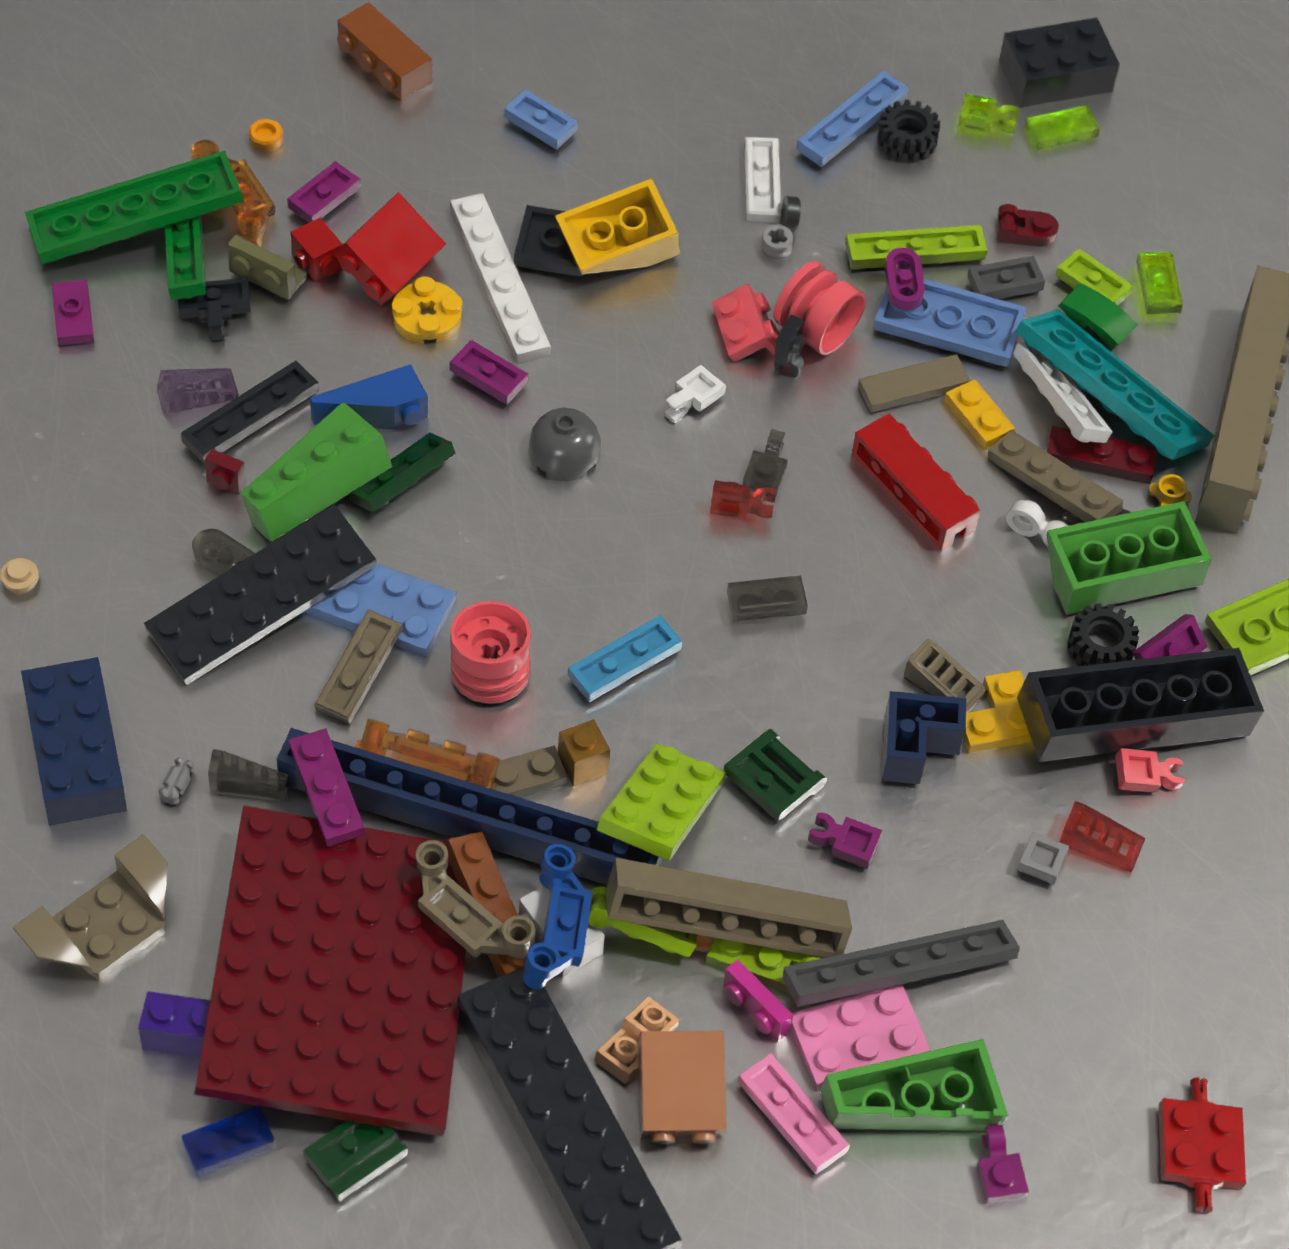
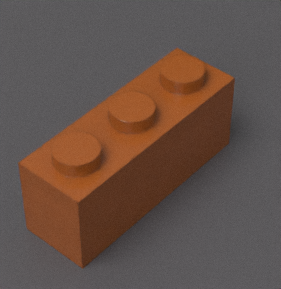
M369 2L337 20V42L342 51L353 56L364 71L374 75L385 90L391 91L401 101L432 83V58Z

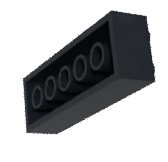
M1240 648L1028 672L1017 696L1039 762L1118 752L1121 748L1138 750L1250 736L1264 713Z

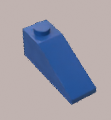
M411 364L310 397L311 420L314 425L320 423L342 402H345L374 428L396 429L405 425L416 424L428 418V395Z

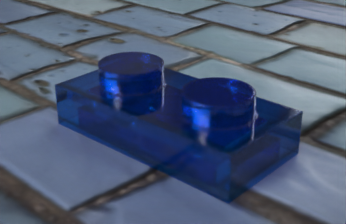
M260 1106L250 1108L181 1136L182 1144L197 1178L276 1147L274 1136Z

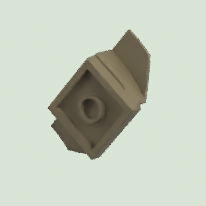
M144 834L114 854L116 872L53 917L41 906L13 926V930L37 958L82 967L88 974L101 981L164 934L168 862Z

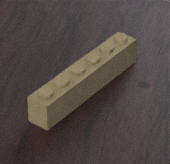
M615 858L605 890L609 919L824 958L843 954L852 931L847 900Z

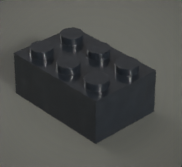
M1097 17L1006 32L999 57V62L1020 108L1113 92L1120 66Z

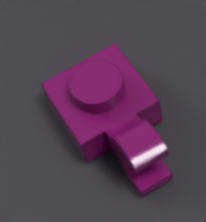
M1002 1124L985 1127L986 1134L982 1135V1142L987 1158L978 1160L977 1169L986 1204L1026 1198L1029 1190L1020 1154L1007 1155L1006 1137Z

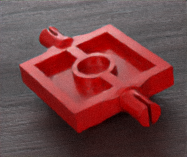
M1196 1077L1190 1080L1191 1100L1163 1098L1158 1105L1161 1180L1179 1182L1194 1188L1195 1211L1200 1213L1203 1210V1213H1210L1213 1211L1212 1190L1218 1188L1242 1190L1246 1185L1243 1108L1217 1105L1209 1102L1208 1080L1202 1078L1200 1081V1077Z

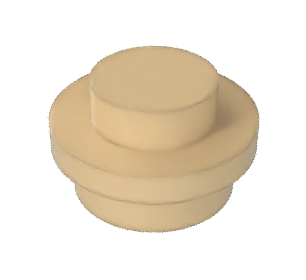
M16 558L8 561L2 567L0 577L2 584L10 592L25 594L35 587L39 579V572L36 564L31 560Z

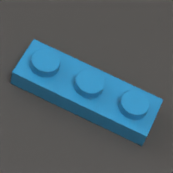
M659 615L568 667L567 676L585 698L591 702L681 650L682 640L663 617Z

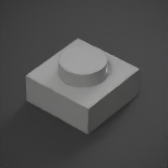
M1032 832L1017 870L1054 885L1069 846Z

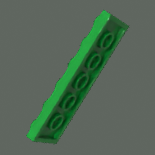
M224 150L25 212L41 264L58 261L64 257L86 250H93L118 240H125L150 230L161 229L179 221L193 219L208 212L228 208L234 204L244 202V199Z

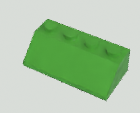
M1185 501L1047 530L1046 534L1053 586L1066 615L1081 612L1087 606L1094 609L1095 604L1101 603L1102 607L1108 604L1113 605L1203 585L1212 561Z

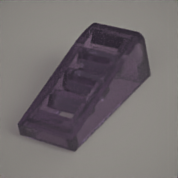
M231 368L161 370L157 383V393L163 413L180 412L227 402L237 398L239 395ZM220 381L222 388H216L215 382ZM201 385H206L207 389H202Z

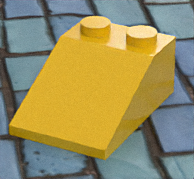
M652 178L555 215L556 221L581 274L649 267L680 255L678 232Z

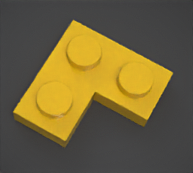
M1021 670L984 677L983 686L987 688L986 695L991 708L966 713L964 742L968 754L1032 742L1017 700L1019 691L1024 683Z

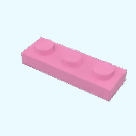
M769 1054L739 1075V1085L815 1174L848 1152V1142L772 1054Z

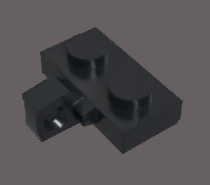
M248 278L206 281V294L189 299H178L180 318L199 317L200 323L208 322L210 340L225 339L223 321L232 320V314L251 312Z

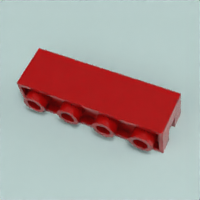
M888 413L855 432L852 455L941 551L953 545L956 533L959 532L965 538L976 531L980 514L976 501L971 496L966 495L956 485L952 475L947 471H943L933 460L930 452L926 448L921 447L910 436L905 425L898 423Z

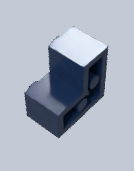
M890 691L884 715L882 781L920 784L926 762V752L959 755L966 731V698Z

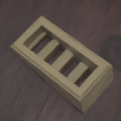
M929 638L911 655L906 663L904 676L931 695L959 698L957 695L963 688L968 689L969 692L964 697L966 698V713L970 712L987 693L985 686L942 647ZM926 662L930 664L927 668L924 666ZM938 670L943 672L939 678L935 676ZM953 679L956 683L949 689L946 685Z

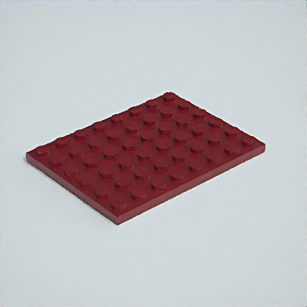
M243 805L194 1095L443 1136L448 1116L460 1010L457 1005L458 994L462 992L466 949L418 908V900L423 896L421 872L416 864V850L423 842L433 839L364 827L365 835L327 847L316 818ZM448 863L446 873L458 884L451 865Z

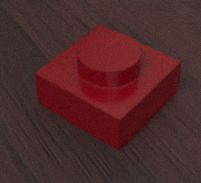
M211 449L205 458L207 481L219 489H227L240 494L246 485L245 463L215 449Z

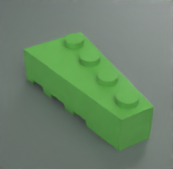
M342 402L241 492V496L252 525L272 542L347 496L353 490L392 468V464L382 434L345 402Z
M984 1039L827 1074L820 1088L828 1120L836 1129L985 1131L987 1126L1003 1125L1008 1118Z

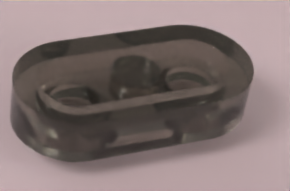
M205 529L199 532L192 541V550L196 562L216 576H220L255 554L252 550L218 529ZM210 550L218 551L216 554L213 555L207 554V552Z

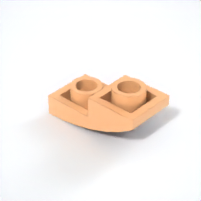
M648 996L624 1019L622 1028L597 1050L594 1061L626 1085L639 1072V1036L641 1031H674L679 1025L680 1019Z

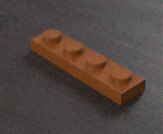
M483 832L448 839L444 845L448 850V860L459 886L503 924L510 917L518 915ZM488 954L497 977L524 967L525 958L514 959L510 955Z

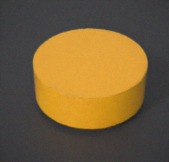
M258 120L249 128V143L255 150L260 152L275 151L283 143V129L274 120Z

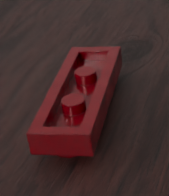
M1056 426L1051 427L1046 451L1071 468L1151 484L1157 455L1155 447L1109 438L1106 443L1092 441L1084 443L1074 438L1070 429Z

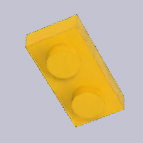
M975 379L946 392L944 402L984 451L992 447L1011 430L1015 432L1013 424Z

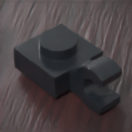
M790 315L777 338L774 368L779 371L782 365L786 367L788 365L792 368V376L796 378L804 365V360L800 353L804 347L806 336L802 334L804 319Z

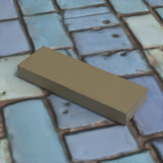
M956 354L860 378L858 388L870 413L945 395L946 392L969 382L970 379Z
M370 609L367 610L315 702L316 710L350 725L403 630L401 623Z

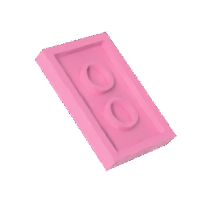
M903 984L859 993L792 1013L793 1019L790 1030L815 1091L820 1090L827 1074L931 1051Z

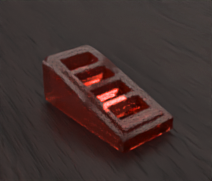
M1075 801L1059 842L1068 845L1069 849L1132 873L1145 838L1095 809ZM1079 825L1086 828L1084 832L1077 829ZM1093 831L1101 833L1098 840L1091 837ZM1108 837L1115 839L1112 848L1105 845ZM1123 842L1130 845L1126 856L1119 853Z

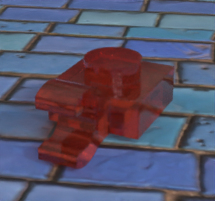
M715 480L710 513L746 519L747 513L765 519L772 518L774 506L766 505L762 502L775 503L777 491L766 487L750 493L751 486L731 481Z

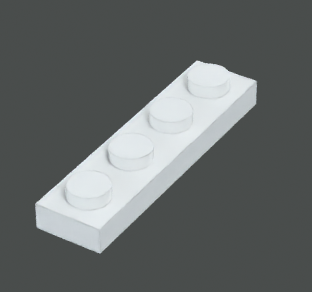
M1018 342L1012 354L1021 364V369L1038 386V391L1054 407L1056 415L1062 418L1070 428L1072 436L1084 443L1090 441L1106 443L1112 434V430L1070 376L1065 372L1055 369L1051 365L1050 360L1039 351L1029 348L1025 343Z

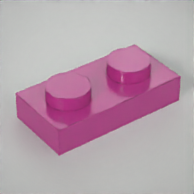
M738 959L727 967L723 988L728 999L736 1006L741 1005L751 1015L753 1023L762 1033H769L777 1042L790 1033L793 1014Z

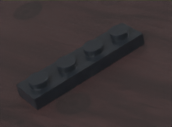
M295 360L181 432V440L205 464V458L211 449L224 452L318 392L319 382Z

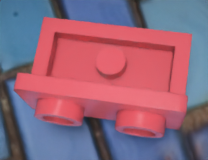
M747 283L711 302L728 355L734 362L764 347L775 355L776 339L780 334L774 322L768 318L767 312L771 311V308L762 292L757 294Z

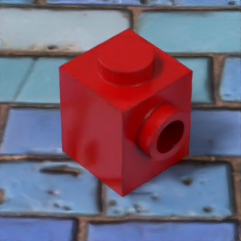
M317 218L290 232L291 251L294 262L299 269L306 271L313 281L326 275H332L342 268L339 260L333 255L342 245V242L321 218Z

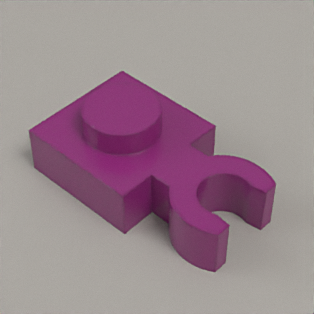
M817 813L815 824L825 828L826 831L819 832L810 829L808 841L817 846L833 845L831 856L868 869L880 841L882 830L849 817H845L843 824L839 825L829 814Z

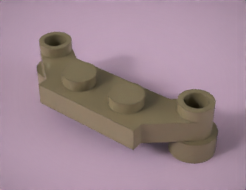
M436 840L423 842L416 850V864L421 872L423 896L418 900V908L475 958L481 953L510 955L514 959L526 958L529 949L535 941V926L533 922L525 916L516 915L507 919L503 924L447 875L446 869L449 860L446 846Z

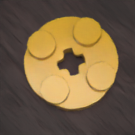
M419 277L415 283L402 288L392 302V316L395 329L405 339L414 343L424 344V339H436V343L448 340L461 326L462 299L447 285L435 282L430 277ZM431 309L434 314L426 313L423 316L421 315V310Z

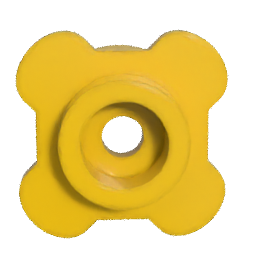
M1164 475L1160 478L1159 483H1152L1149 487L1150 495L1155 496L1159 500L1160 506L1183 501L1188 504L1192 499V493L1187 490L1185 480L1178 475Z

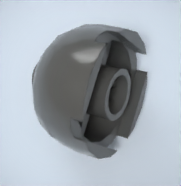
M572 408L553 409L541 416L533 426L530 434L528 454L532 465L536 469L538 466L541 470L545 471L546 477L559 481L577 480L586 476L587 471L594 464L596 467L599 463L601 439L596 424L585 413Z

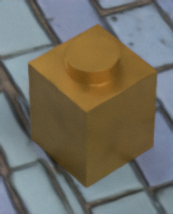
M594 719L559 732L558 755L573 787L608 774L610 748Z

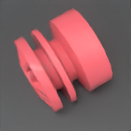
M811 261L802 266L786 283L775 304L773 318L782 327L785 326L790 315L804 319L802 334L806 336L805 343L821 355H828L840 347L853 332L864 312L867 299L862 291L849 282L842 280L838 282L836 273L826 270L823 264L818 261Z
M496 601L477 602L464 608L454 618L450 629V659L453 684L462 695L472 701L486 704L501 703L518 696L527 686L530 677L531 631L529 621L520 610L507 603Z

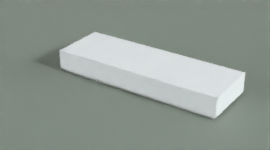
M745 137L746 221L780 223L779 138Z

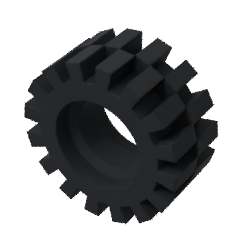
M905 100L904 105H901L899 101L894 102L893 107L888 105L885 108V112L881 114L877 136L879 147L883 146L882 151L885 154L891 152L890 158L894 160L898 156L902 157L901 162L907 163L908 158H912L913 163L919 162L920 156L925 160L929 157V153L933 154L935 147H937L941 124L940 120H937V113H931L932 108L926 105L923 109L921 108L922 102L916 101L915 105H910V100ZM910 128L916 130L919 134H905L898 129Z
M1101 603L1095 604L1093 611L1090 606L1085 607L1082 613L1079 612L1076 615L1070 630L1067 648H1070L1069 655L1071 659L1077 657L1075 664L1078 667L1084 663L1086 665H1096L1132 660V652L1136 650L1139 640L1138 626H1133L1135 620L1132 616L1125 619L1126 611L1120 608L1118 613L1113 612L1114 605L1111 604L1107 605L1106 610H1102ZM1096 632L1108 634L1116 640L1117 645L1112 647L1097 645L1090 639L1089 635Z

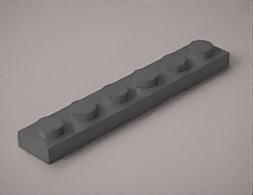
M998 920L786 966L783 969L782 979L797 1007L1017 959L1020 947L1004 920Z

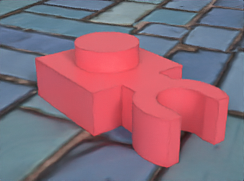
M1121 748L1115 755L1119 789L1155 793L1161 785L1168 790H1178L1185 783V778L1175 777L1170 773V771H1178L1183 765L1181 759L1173 757L1166 759L1164 762H1158L1157 752Z

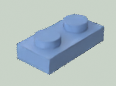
M526 89L504 108V118L555 149H558L578 131L577 120Z

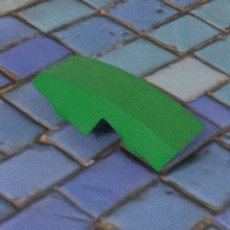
M1082 283L1058 305L1082 329L1089 325L1112 350L1138 326L1118 305Z

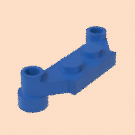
M552 844L547 847L541 860L542 871L539 880L545 888L550 890L542 943L534 944L529 949L524 961L525 972L523 974V981L532 989L543 988L548 980L570 965L579 967L583 959L593 892L585 890L573 873L572 869L576 861L575 854L568 846L563 844Z

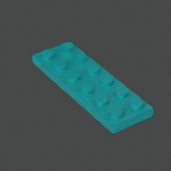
M1054 310L1020 321L1015 332L1024 339L1025 344L1029 348L1039 351L1050 360L1051 365L1055 369L1068 374L1076 381V385L1081 390L1091 393L1100 400L1108 412L1121 417L1129 424V428L1134 433L1144 436L1153 443L1161 455L1174 460L1208 447L1215 436L1213 433L1061 311Z

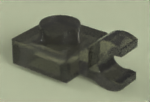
M771 429L764 453L753 450L743 478L742 487L774 496L778 495L788 465L787 459L780 458L784 446L785 432Z

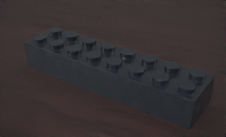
M524 966L458 994L457 1005L460 1009L458 1019L578 1248L681 1249L682 1238L545 987L541 989L528 987L523 981Z

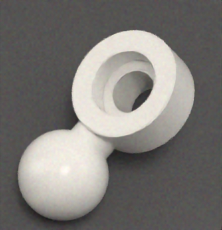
M1030 500L1015 501L1006 515L1008 525L1015 532L1024 536L1040 534L1047 547V530L1068 526L1059 520L1045 521V515L1040 506Z

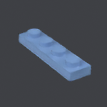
M883 70L799 138L796 149L819 166H824L879 121L882 112H885V108L888 105L893 107L894 102L899 101L901 103L907 98L909 87Z

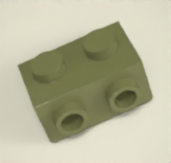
M237 235L227 244L230 272L242 278H248V281L287 300L293 296L306 280V272L295 267V263Z

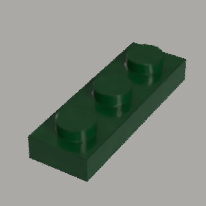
M429 432L390 460L392 468L353 490L349 494L351 502L371 512L385 507L395 496L413 487L419 479L432 470L438 469L446 460L455 455L452 442Z

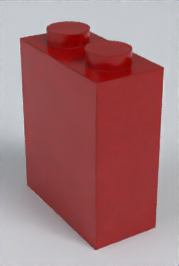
M398 192L345 241L333 255L339 260L342 269L352 274L363 286L364 292L371 299L376 300L382 305L394 296L446 243Z

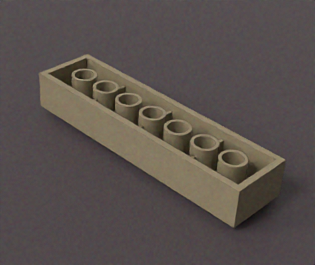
M1257 266L1240 320L1195 524L1237 534L1241 521H1249L1254 503L1252 500L1256 501L1262 479H1259L1260 473H1257V471L1262 473L1268 451H1265L1266 446L1262 444H1269L1274 425L1271 423V418L1268 417L1274 418L1279 402V396H1277V392L1274 389L1280 391L1285 374L1283 365H1280V363L1285 364L1289 354V339H1285L1289 337V273Z

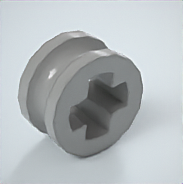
M783 225L768 226L762 234V252L772 259L787 257L792 250L793 233Z

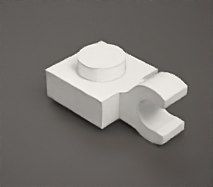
M699 365L676 382L674 390L676 393L666 400V404L671 408L664 412V416L671 422L677 423L685 416L691 406L701 412L725 394L726 385L702 365Z

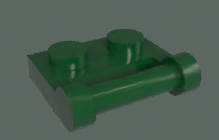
M772 729L765 731L724 765L726 776L777 822L810 795L818 793L827 781V778L820 771L810 769L780 742V736ZM765 754H772L802 782L796 783Z

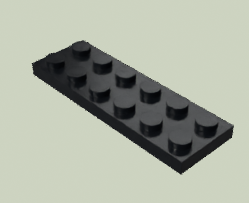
M334 504L144 622V626L185 685H188L377 566V561Z

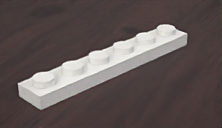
M480 193L451 200L450 211L516 362L521 363L549 356L551 354V345L484 194Z

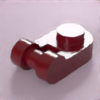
M1003 204L998 209V221L1000 224L997 227V238L999 241L1042 247L1051 245L1056 240L1059 224L1056 218L1049 213L1020 210L1013 204Z

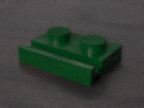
M347 1120L305 1148L303 1153L307 1162L328 1188L330 1187L336 1199L340 1202L408 1155V1148L399 1141L396 1133L390 1127Z

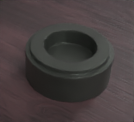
M785 196L781 207L780 225L789 228L790 231H795L800 221L801 202L798 197Z

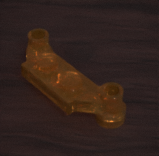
M200 140L194 143L191 148L192 160L219 152L217 144L210 140ZM229 159L244 202L231 206L238 216V233L243 239L262 247L263 236L269 217L276 215L275 204L245 159L241 161Z
M367 719L362 739L357 740L356 748L382 756L386 755L387 749L464 772L467 774V782L496 790L498 782L495 781V776L500 758L478 752L476 757V755L466 752V745L445 740L444 745L429 741L431 735L413 729H408L407 734L388 731L389 724L374 719Z

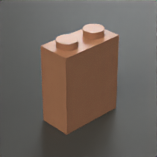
M641 1031L639 1036L640 1137H650V1143L652 1144L675 1143V1137H692V1143L710 1144L716 1143L717 1137L724 1136L727 1130L724 1031Z

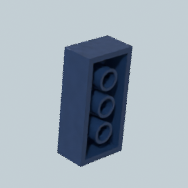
M99 657L21 671L48 825L51 826L127 811Z

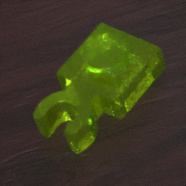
M965 93L958 126L990 133L992 126H996L1003 132L1015 133L1016 120L1018 119L1020 108L1012 105L1002 108L996 107L997 99Z

